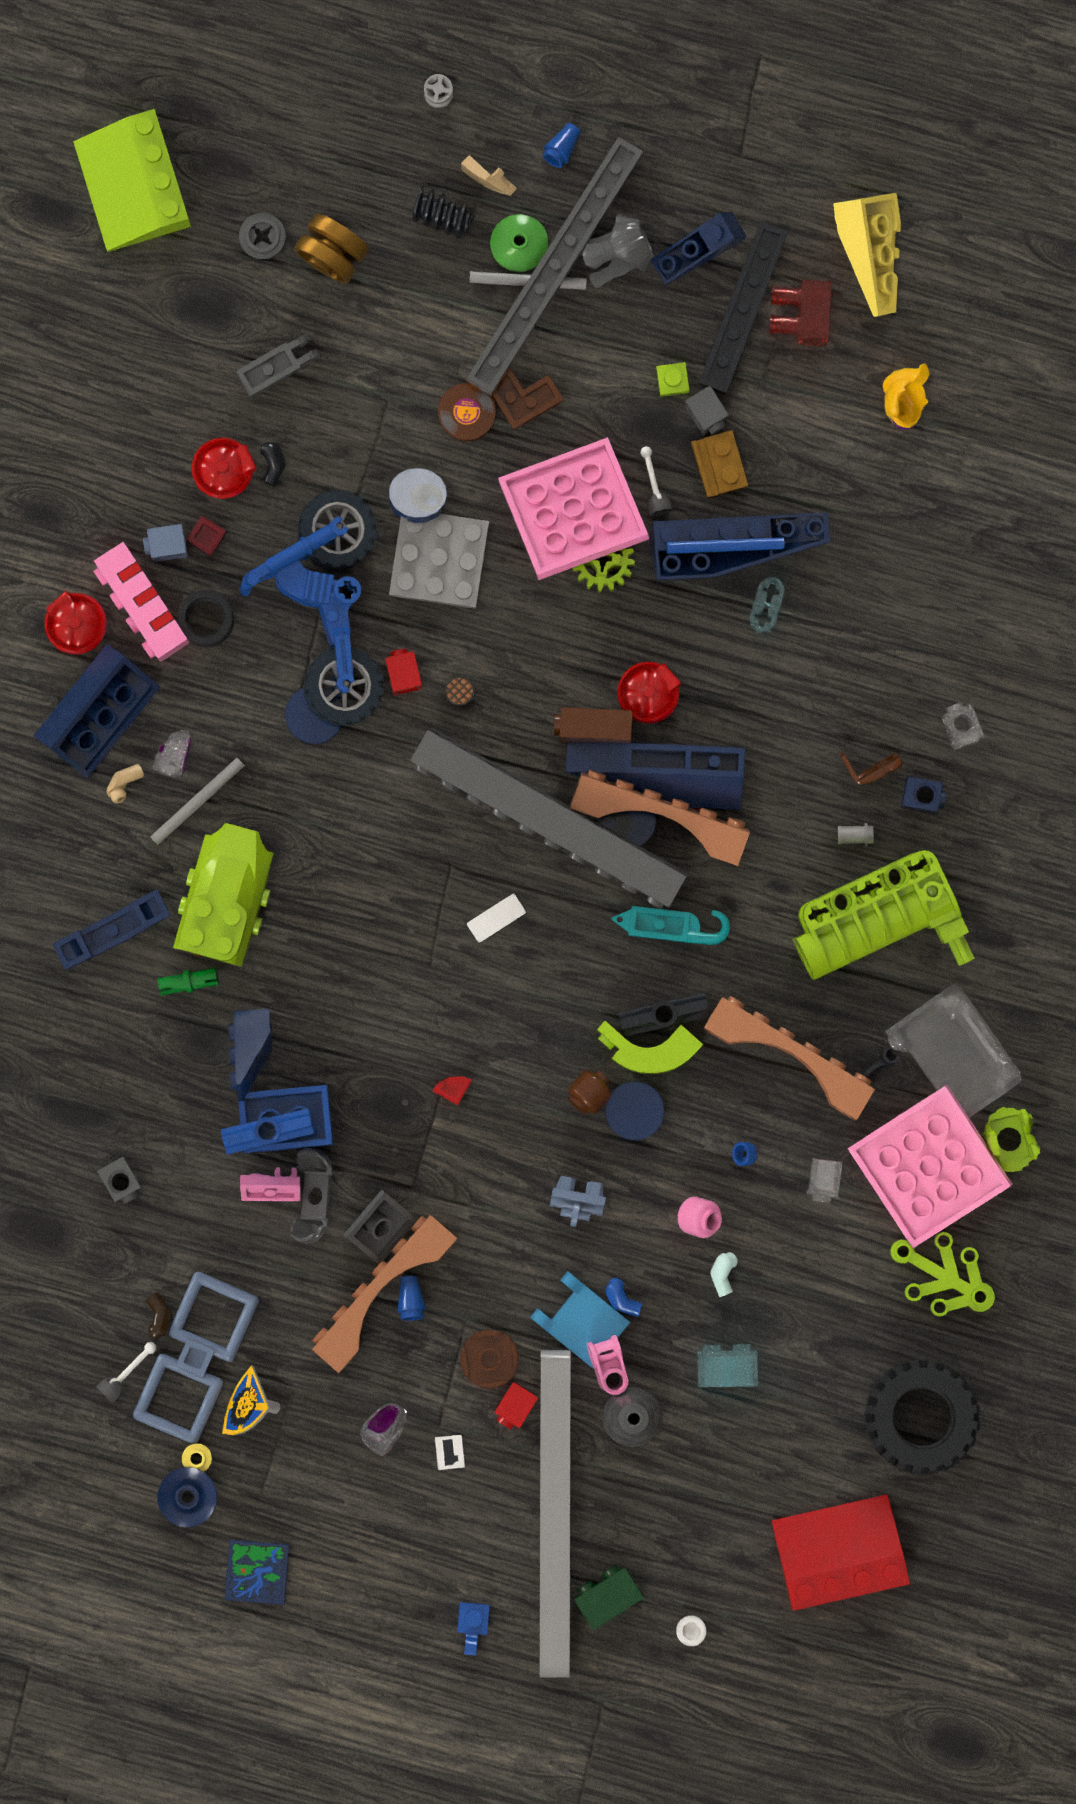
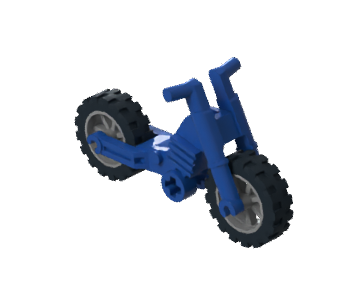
M337 489L329 490L325 493L322 492L308 502L301 512L297 524L298 542L246 573L242 579L239 593L242 596H248L254 585L275 576L276 586L283 595L298 602L300 605L318 608L330 649L320 654L308 667L303 684L305 689L304 696L309 703L310 710L314 711L322 721L325 720L335 726H351L352 724L362 722L374 712L380 703L384 691L383 675L380 673L376 661H373L368 653L357 650L358 648L351 647L350 644L351 629L348 610L360 597L361 586L353 577L345 576L337 581L333 579L334 575L312 572L304 568L300 562L303 559L305 561L308 560L309 556L314 564H319L325 569L344 570L358 564L372 549L377 536L376 518L373 517L371 507L368 504L366 505L360 496H355L347 490L337 491ZM330 509H341L343 511L340 517L334 518ZM324 512L330 522L328 525L316 523L319 516ZM347 512L353 516L356 521L355 523L345 525L343 521ZM358 527L356 540L346 533L349 529ZM342 538L352 544L350 548L340 551V540ZM335 543V551L326 548V546ZM342 587H345L347 593H351L350 598L345 599V595L339 593ZM330 668L332 669L333 681L323 679ZM354 668L362 675L363 679H354ZM365 683L363 697L351 689L352 686ZM322 685L332 686L331 690L333 693L327 698L323 693ZM347 693L359 702L354 706L347 707ZM337 696L341 698L342 707L335 706L329 701Z

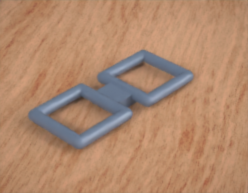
M195 1272L169 1330L170 1337L185 1343L178 1360L166 1354H160L157 1357L133 1412L134 1419L190 1444L198 1443L223 1386L221 1378L206 1372L213 1356L227 1362L234 1360L259 1303L258 1297L202 1272ZM201 1285L245 1304L226 1348L183 1330ZM165 1368L209 1386L191 1430L147 1412Z

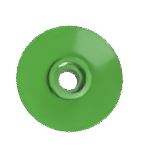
M517 214L508 216L501 220L492 232L490 240L491 252L497 263L509 271H530L537 267L548 249L546 230L539 221L528 215ZM518 236L525 239V243L521 246L514 243V239Z

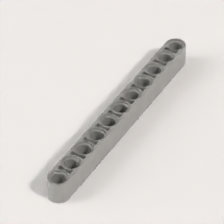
M541 1350L540 1678H570V1350Z

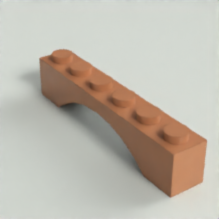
M589 769L588 773L581 772L570 809L596 818L623 811H647L660 814L678 822L692 832L703 844L710 857L739 865L750 834L749 829L745 828V822L729 817L728 821L717 818L718 813L706 808H701L700 812L690 809V804L680 799L673 798L672 802L661 799V793L650 789H645L644 793L633 789L634 784L621 779H617L616 783L605 780L606 775Z
M731 996L728 1000L723 997L721 998L703 1030L727 1044L760 1043L776 1047L792 1055L803 1063L816 1077L825 1092L829 1106L854 1121L858 1119L875 1090L870 1086L871 1080L859 1073L852 1076L844 1071L847 1067L846 1065L832 1057L829 1061L819 1056L821 1050L808 1042L803 1046L794 1041L796 1035L787 1029L780 1027L779 1030H776L769 1026L770 1020L756 1011L753 1015L743 1010L745 1005Z
M423 1215L411 1228L415 1233L410 1239L406 1241L402 1238L391 1250L395 1256L388 1264L382 1261L371 1273L375 1276L373 1281L368 1286L362 1283L353 1293L352 1297L356 1300L351 1306L347 1308L343 1305L332 1317L336 1323L329 1331L323 1328L312 1340L316 1344L312 1350L338 1373L343 1370L360 1350V1334L364 1318L371 1303L381 1289L393 1278L410 1268L424 1263L439 1261L458 1239L432 1215L427 1219Z

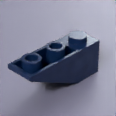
M733 212L719 213L651 259L665 285L724 253L747 236Z
M269 1009L234 1011V1023H229L230 1041H235V1047L229 1048L230 1065H235L236 1072H230L231 1090H237L238 1101L245 1099L272 1052V1025Z

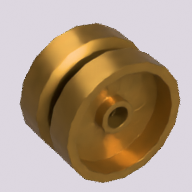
M315 214L308 225L312 236H301L294 246V251L321 273L340 283L348 284L355 273V268L350 261L362 262L369 251V246L360 237L335 220L322 214Z

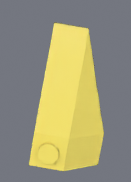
M897 193L833 203L839 237L873 316L895 313L898 277L894 273V259L899 258V248L895 247L896 232H900L901 229Z

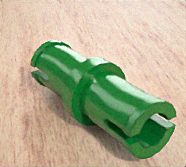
M213 967L190 972L188 969L183 970V974L158 977L159 990L161 989L160 995L164 996L187 991L189 994L194 993V989L219 986L218 973L216 974L217 968Z

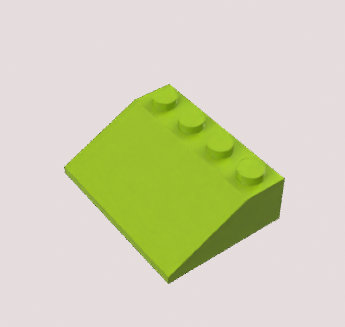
M155 109L126 117L73 141L107 252L191 227Z

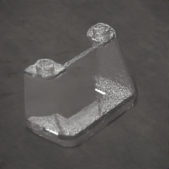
M955 984L950 985L885 1031L891 1047L903 1053L909 1051L936 1090L941 1089L945 1085L949 1086L969 1118L1021 1082L1020 1072L963 990Z

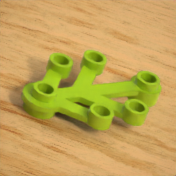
M940 1232L934 1238L935 1246L941 1254L944 1269L916 1253L907 1240H898L892 1244L890 1255L895 1262H909L938 1279L920 1285L915 1283L909 1284L904 1291L905 1297L908 1300L918 1301L922 1296L954 1288L964 1295L946 1301L944 1299L933 1300L930 1305L932 1314L944 1316L948 1311L967 1306L974 1311L983 1312L993 1305L995 1294L991 1286L983 1283L977 1265L979 1255L976 1249L966 1247L960 1253V1260L966 1264L969 1284L959 1278L951 1249L953 1238L949 1233ZM942 1235L947 1236L949 1239V1243L945 1247L940 1246L938 1243V1239ZM900 1246L908 1248V1255L906 1257L898 1255L897 1250ZM968 1250L972 1251L975 1256L971 1262H967L964 1259V1253ZM913 1286L919 1290V1295L916 1298H911L908 1294L909 1289ZM978 1291H982L985 1294V1300L981 1303L975 1300V1294ZM942 1302L945 1305V1310L942 1313H937L934 1310L935 1303Z

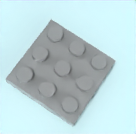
M440 514L437 518L428 522L413 523L401 516L389 596L476 609L489 521Z

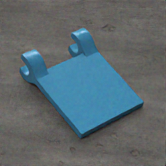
M567 1271L560 1281L573 1291L571 1296L553 1318H549L538 1308L530 1318L593 1368L587 1350V1343L592 1342L596 1344L609 1340L612 1335H616L618 1338L630 1322Z

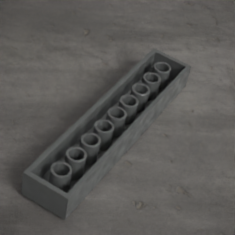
M435 729L427 730L410 760L416 764L414 769L423 775L430 777L434 774L442 778L441 785L454 792L459 789L468 793L466 799L478 806L486 803L493 807L491 813L505 821L510 818L519 822L517 828L532 836L537 832L545 837L543 842L556 850L561 849V847L571 852L569 857L582 865L588 861L597 866L595 869L596 873L609 880L613 876L622 881L621 887L633 894L641 891L648 895L646 901L660 909L664 905L667 907L672 905L689 875L684 870L587 815L570 809V806Z

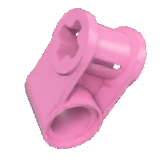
M612 1335L609 1340L596 1344L592 1342L587 1343L588 1354L600 1388L612 1395L623 1393L628 1386V1377L617 1336ZM615 1372L618 1373L620 1377L619 1384L614 1388H608L606 1384L608 1375Z

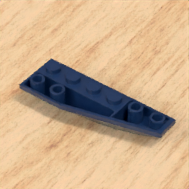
M828 513L653 521L649 527L651 558L657 581L716 578L830 542ZM784 537L785 541L784 549L676 554H667L666 551L667 542Z
M567 743L566 773L580 777L581 772L588 773L589 769L605 774V780L614 783L617 782V779L634 784L633 789L644 793L645 789H650L661 793V799L672 802L673 798L683 800L690 804L689 808L741 810L745 748L639 743Z

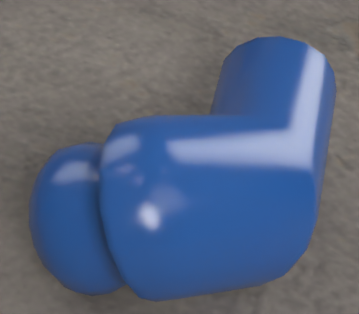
M611 1279L609 1285L606 1286V1295L612 1308L638 1317L642 1303L627 1298L623 1290L625 1284L621 1279Z

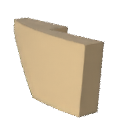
M470 155L461 163V170L486 188L509 196L517 190L503 176L504 172L499 167L490 175Z

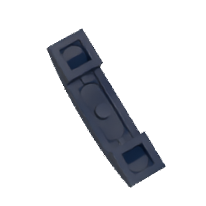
M158 889L131 902L130 905L56 941L52 945L65 970H68L137 936L171 915Z

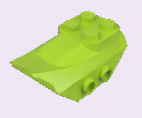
M225 823L214 834H205L196 868H190L186 885L190 886L188 897H182L179 905L178 914H181L182 918L174 942V949L242 967L253 934L258 936L261 928L262 918L258 917L261 906H267L270 896V890L266 889L274 853L266 850L259 832Z

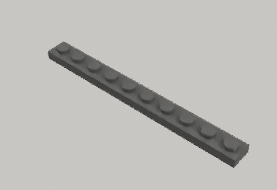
M620 137L617 138L467 376V382L489 395H493L643 156L642 150Z

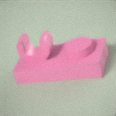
M276 1167L275 1176L259 1173L240 1175L241 1201H301L300 1177H297L296 1168H292V1174L289 1177L281 1176L280 1167Z

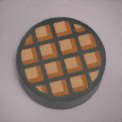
M461 676L450 679L445 686L447 701L457 707L469 704L474 697V687L471 681Z

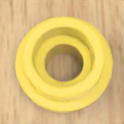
M192 1444L182 1454L184 1467H192L204 1472L212 1462L210 1450L202 1444ZM194 1453H199L202 1456L200 1464H194L191 1461V1456Z

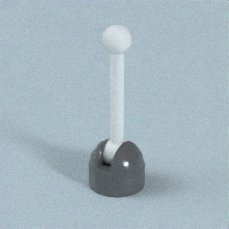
M645 446L641 449L640 453L645 458L653 495L648 500V511L650 517H659L669 514L673 510L669 498L659 493L650 457L652 450L650 447Z
M148 1342L145 1345V1350L117 1378L107 1377L96 1388L114 1403L122 1393L121 1382L148 1354H153L156 1351V1345L153 1342Z

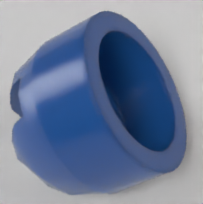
M739 1142L733 1147L732 1157L737 1165L749 1166L757 1160L758 1150L754 1144ZM744 1151H747V1157H744Z

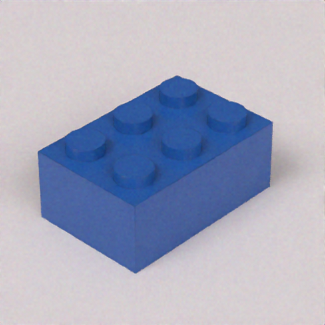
M327 1085L248 1092L243 1101H238L240 1124L308 1108L314 1129V1134L243 1151L245 1154L334 1145L329 1089ZM271 1123L263 1124L259 1130V1134L264 1140L272 1139L276 1133L275 1126Z

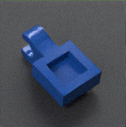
M460 1602L457 1632L466 1633L464 1655L476 1656L478 1634L487 1635L490 1605Z

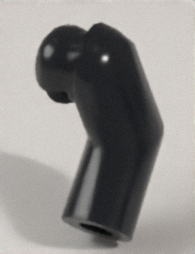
M266 442L261 446L260 453L266 458L269 467L262 481L275 487L286 466V461L279 445L274 442Z

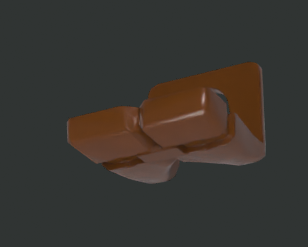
M842 751L838 753L851 777L861 785L885 777L887 773L894 772L903 763L901 758L896 753H893L856 775L845 754Z

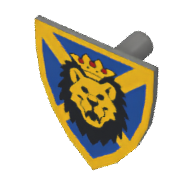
M252 1365L243 1375L230 1398L224 1418L222 1434L234 1436L243 1434L254 1428L268 1412L277 1414L280 1410V1403L267 1400L256 1370Z

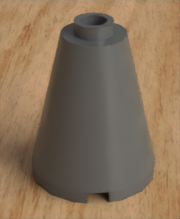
M627 1387L623 1393L611 1395L607 1400L602 1415L603 1425L608 1435L615 1442L629 1447L641 1446L652 1440L658 1433L662 1422L661 1408L656 1398L648 1391L638 1387ZM631 1413L639 1415L640 1419L635 1425L628 1422V1416Z

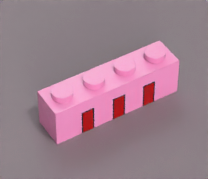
M124 542L94 560L98 568L93 572L102 585L108 583L114 593L109 595L118 610L123 607L130 616L125 620L134 634L140 632L146 640L141 645L150 658L156 656L162 662L189 644L181 628Z

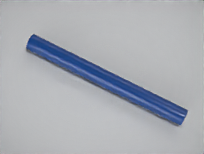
M784 537L666 543L667 554L784 549L785 547Z

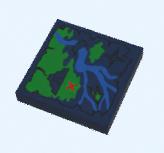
M230 1539L224 1600L284 1605L289 1544Z

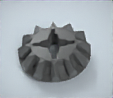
M257 213L248 217L243 222L239 231V241L246 254L257 260H269L271 257L279 254L285 244L286 233L283 224L278 218L268 213ZM254 228L262 233L272 228L268 234L271 245L263 241L256 244L258 237Z

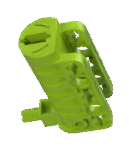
M925 850L911 853L805 903L798 912L799 922L805 933L792 939L807 972L813 980L926 927L928 929L935 928L941 943L949 944L959 966L975 959L964 937L969 931L961 917L955 896L937 858L933 853ZM924 859L926 865L922 869L910 872L907 868L918 864L919 860ZM892 869L896 870L900 876V880L896 885L889 881L888 876ZM879 882L881 886L871 890L869 894L858 897L853 893L866 888V885ZM839 894L843 895L847 901L846 907L843 910H839L835 906V898ZM826 907L827 913L824 912L818 915L816 920L809 919L808 915L812 913V910Z

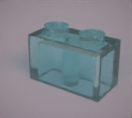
M733 1344V1350L722 1351L721 1345H703V1351H697V1387L758 1386L757 1350H751V1344Z

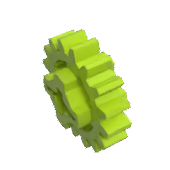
M624 548L620 550L622 556L614 552L606 555V558L611 561L606 562L603 572H601L598 560L584 563L586 566H591L597 573L596 577L586 570L584 564L573 567L572 570L574 572H581L577 579L579 582L585 579L588 580L587 589H590L595 584L597 585L598 592H602L603 586H608V589L613 591L614 583L617 582L620 586L624 585L623 575L631 577L632 572L627 567L634 566L635 561L628 559V557L634 554V549ZM621 568L616 575L606 579L607 574L612 569Z

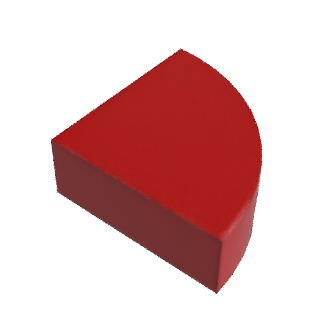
M463 1076L449 1077L439 1082L432 1091L458 1106L472 1079Z

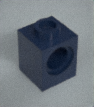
M908 776L905 780L900 808L935 815L938 812V808H944L946 791H942L943 783ZM920 789L929 790L932 794V801L928 804L921 803L917 799V791Z

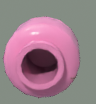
M696 1196L688 1198L680 1206L678 1224L683 1232L700 1238H708L720 1228L722 1223L721 1211L715 1202Z

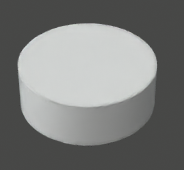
M685 1616L678 1622L676 1634L684 1645L696 1646L704 1640L706 1626L697 1616Z

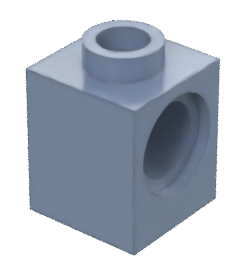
M182 524L147 529L148 537L143 538L145 555H151L153 562L188 557Z

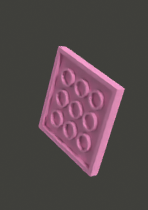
M608 437L498 478L538 580L649 539L648 532Z
M948 1085L937 1090L848 1148L912 1248L1013 1185Z

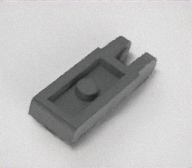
M308 334L302 335L288 344L285 342L236 371L250 398L301 370V367L320 357L317 350L309 351L298 359L294 357L292 351L306 346L311 341Z

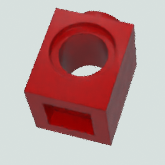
M399 649L390 652L391 657H387L385 660L394 696L421 690L422 684L414 651L408 652L407 649Z
M512 1382L494 1412L499 1415L496 1421L512 1430L514 1425L520 1428L538 1400V1396Z

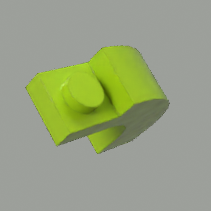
M606 1021L597 1029V1032L601 1034L598 1037L601 1043L610 1050L613 1047L618 1049L611 1060L629 1071L641 1074H660L674 1070L693 1057L703 1045L682 1025L679 1026L667 1041L651 1048H643L630 1043Z

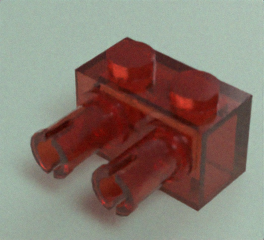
M802 280L798 288L772 286L771 305H795L799 309V314L796 317L770 315L769 334H795L797 345L826 346L829 339L832 281Z

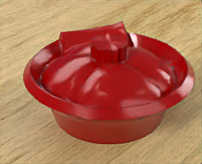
M215 438L207 441L197 450L192 461V476L198 488L205 494L218 499L231 498L240 494L249 485L253 472L257 470L248 446L242 445L230 438Z
M66 590L46 607V635L49 641L60 651L68 654H83L94 649L103 639L107 626L106 615L101 605L94 598L82 593H69Z
M638 663L630 667L621 677L617 690L618 701L623 710L632 711L633 720L641 723H656L667 718L676 708L679 700V687L682 683L665 663Z

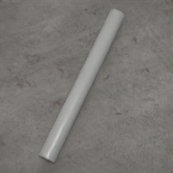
M470 271V283L525 286L531 275ZM566 277L560 288L586 290L587 278Z
M238 758L233 760L150 836L151 839L159 845L245 765Z

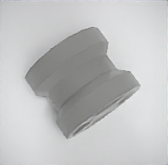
M442 74L430 76L424 84V97L430 106L434 108L446 107L453 98L452 83L448 77Z

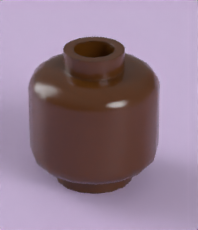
M583 1071L569 1086L568 1094L570 1097L568 1101L583 1115L587 1113L596 1114L611 1098L612 1092L608 1087L610 1080L600 1071H596L595 1074L590 1071Z

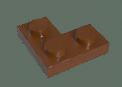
M511 368L508 369L492 395L513 431L564 402L563 397L549 375L523 389Z

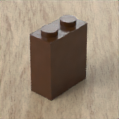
M561 707V715H555L554 736H560L559 744L631 742L632 711Z

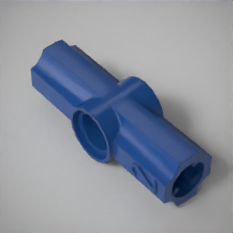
M306 1108L221 1129L226 1154L229 1155L314 1134L309 1109ZM265 1123L273 1124L276 1129L275 1136L270 1140L262 1139L259 1134L260 1127Z

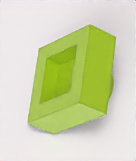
M685 362L656 366L660 397L689 393Z

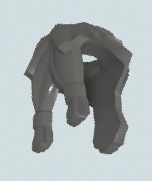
M618 214L612 232L590 239L581 256H583L585 265L593 269L611 260L608 267L590 274L591 284L595 288H600L604 283L625 275L636 268L644 275L654 254L648 242L647 234L641 228L640 220Z

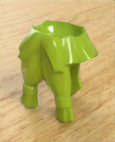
M1006 1107L998 1109L996 1113L989 1115L988 1123L985 1125V1130L982 1133L983 1140L1004 1172L1022 1171L1023 1167L1028 1166V1163L1033 1159L1036 1160L1038 1154H1040V1147L1035 1137L1031 1134L1034 1124L1033 1117L1027 1113L1026 1109L1017 1110ZM1004 1128H1013L1021 1136V1143L1014 1151H1005L998 1144L997 1136Z

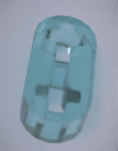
M766 578L758 587L749 618L750 626L758 633L769 632L775 625L785 590L783 583L777 578ZM770 584L776 585L775 590L779 592V595H773L771 603L765 602L767 592L763 591V588H768ZM763 607L769 608L767 618L771 622L765 623L762 627L758 625L759 620L754 617L755 615L760 616Z

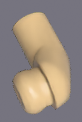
M136 764L117 771L113 775L107 787V795L114 803H121L126 799V792L124 790L129 782L144 776L141 766Z

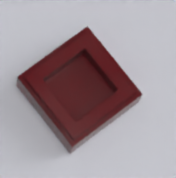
M201 516L186 541L212 557L227 531Z

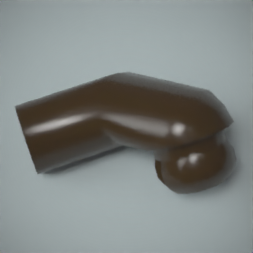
M157 1292L146 1300L155 1313L152 1325L148 1327V1332L156 1339L168 1333L172 1320L171 1310Z

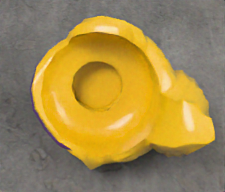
M921 364L917 369L903 368L894 371L883 382L885 412L891 419L892 424L899 429L908 430L913 428L920 419L923 408L928 403L923 384L929 377V370L926 364Z

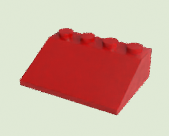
M888 1494L771 1520L790 1606L793 1611L910 1584Z

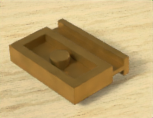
M732 430L705 437L701 440L691 441L707 499L748 488Z

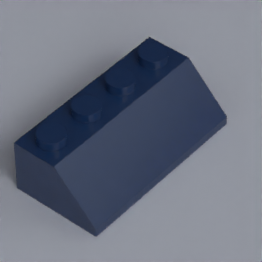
M106 644L34 734V737L80 774L88 778L160 686L123 654Z

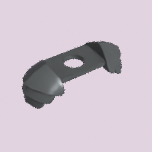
M315 1147L298 1151V1157L296 1158L298 1163L296 1170L298 1173L304 1174L301 1216L293 1217L290 1236L306 1244L318 1241L325 1233L329 1221L328 1211L333 1170L327 1154ZM318 1187L322 1192V1200L315 1205L311 1202L310 1194L314 1188Z

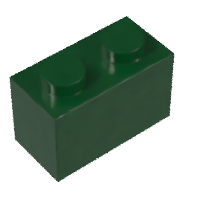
M614 1565L601 1574L604 1579L593 1585L592 1581H589L576 1590L578 1595L574 1597V1600L593 1630L644 1599L625 1566L619 1569L617 1565Z

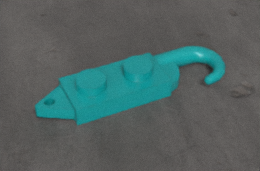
M632 906L630 910L611 918L613 922L629 933L628 936L684 943L716 945L723 942L730 931L728 918L722 912L713 910L711 914L721 921L722 926L720 931L715 934L700 932L698 918L689 912ZM618 917H621V918L623 919V921H622V922H618V921H617V918H618Z

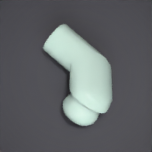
M731 1252L720 1254L716 1258L710 1272L719 1297L733 1292L727 1277L731 1269L737 1265V1257Z

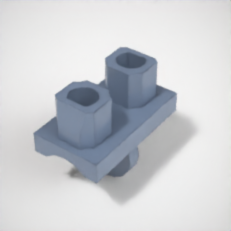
M560 1176L556 1188H553L550 1206L561 1208L560 1216L571 1218V1227H576L578 1219L589 1221L590 1214L602 1216L606 1197H603L602 1183L587 1182L585 1193L574 1192L575 1179Z

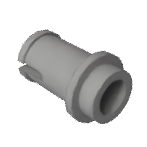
M865 823V826H838V844H865V846L874 844V826H868V823Z

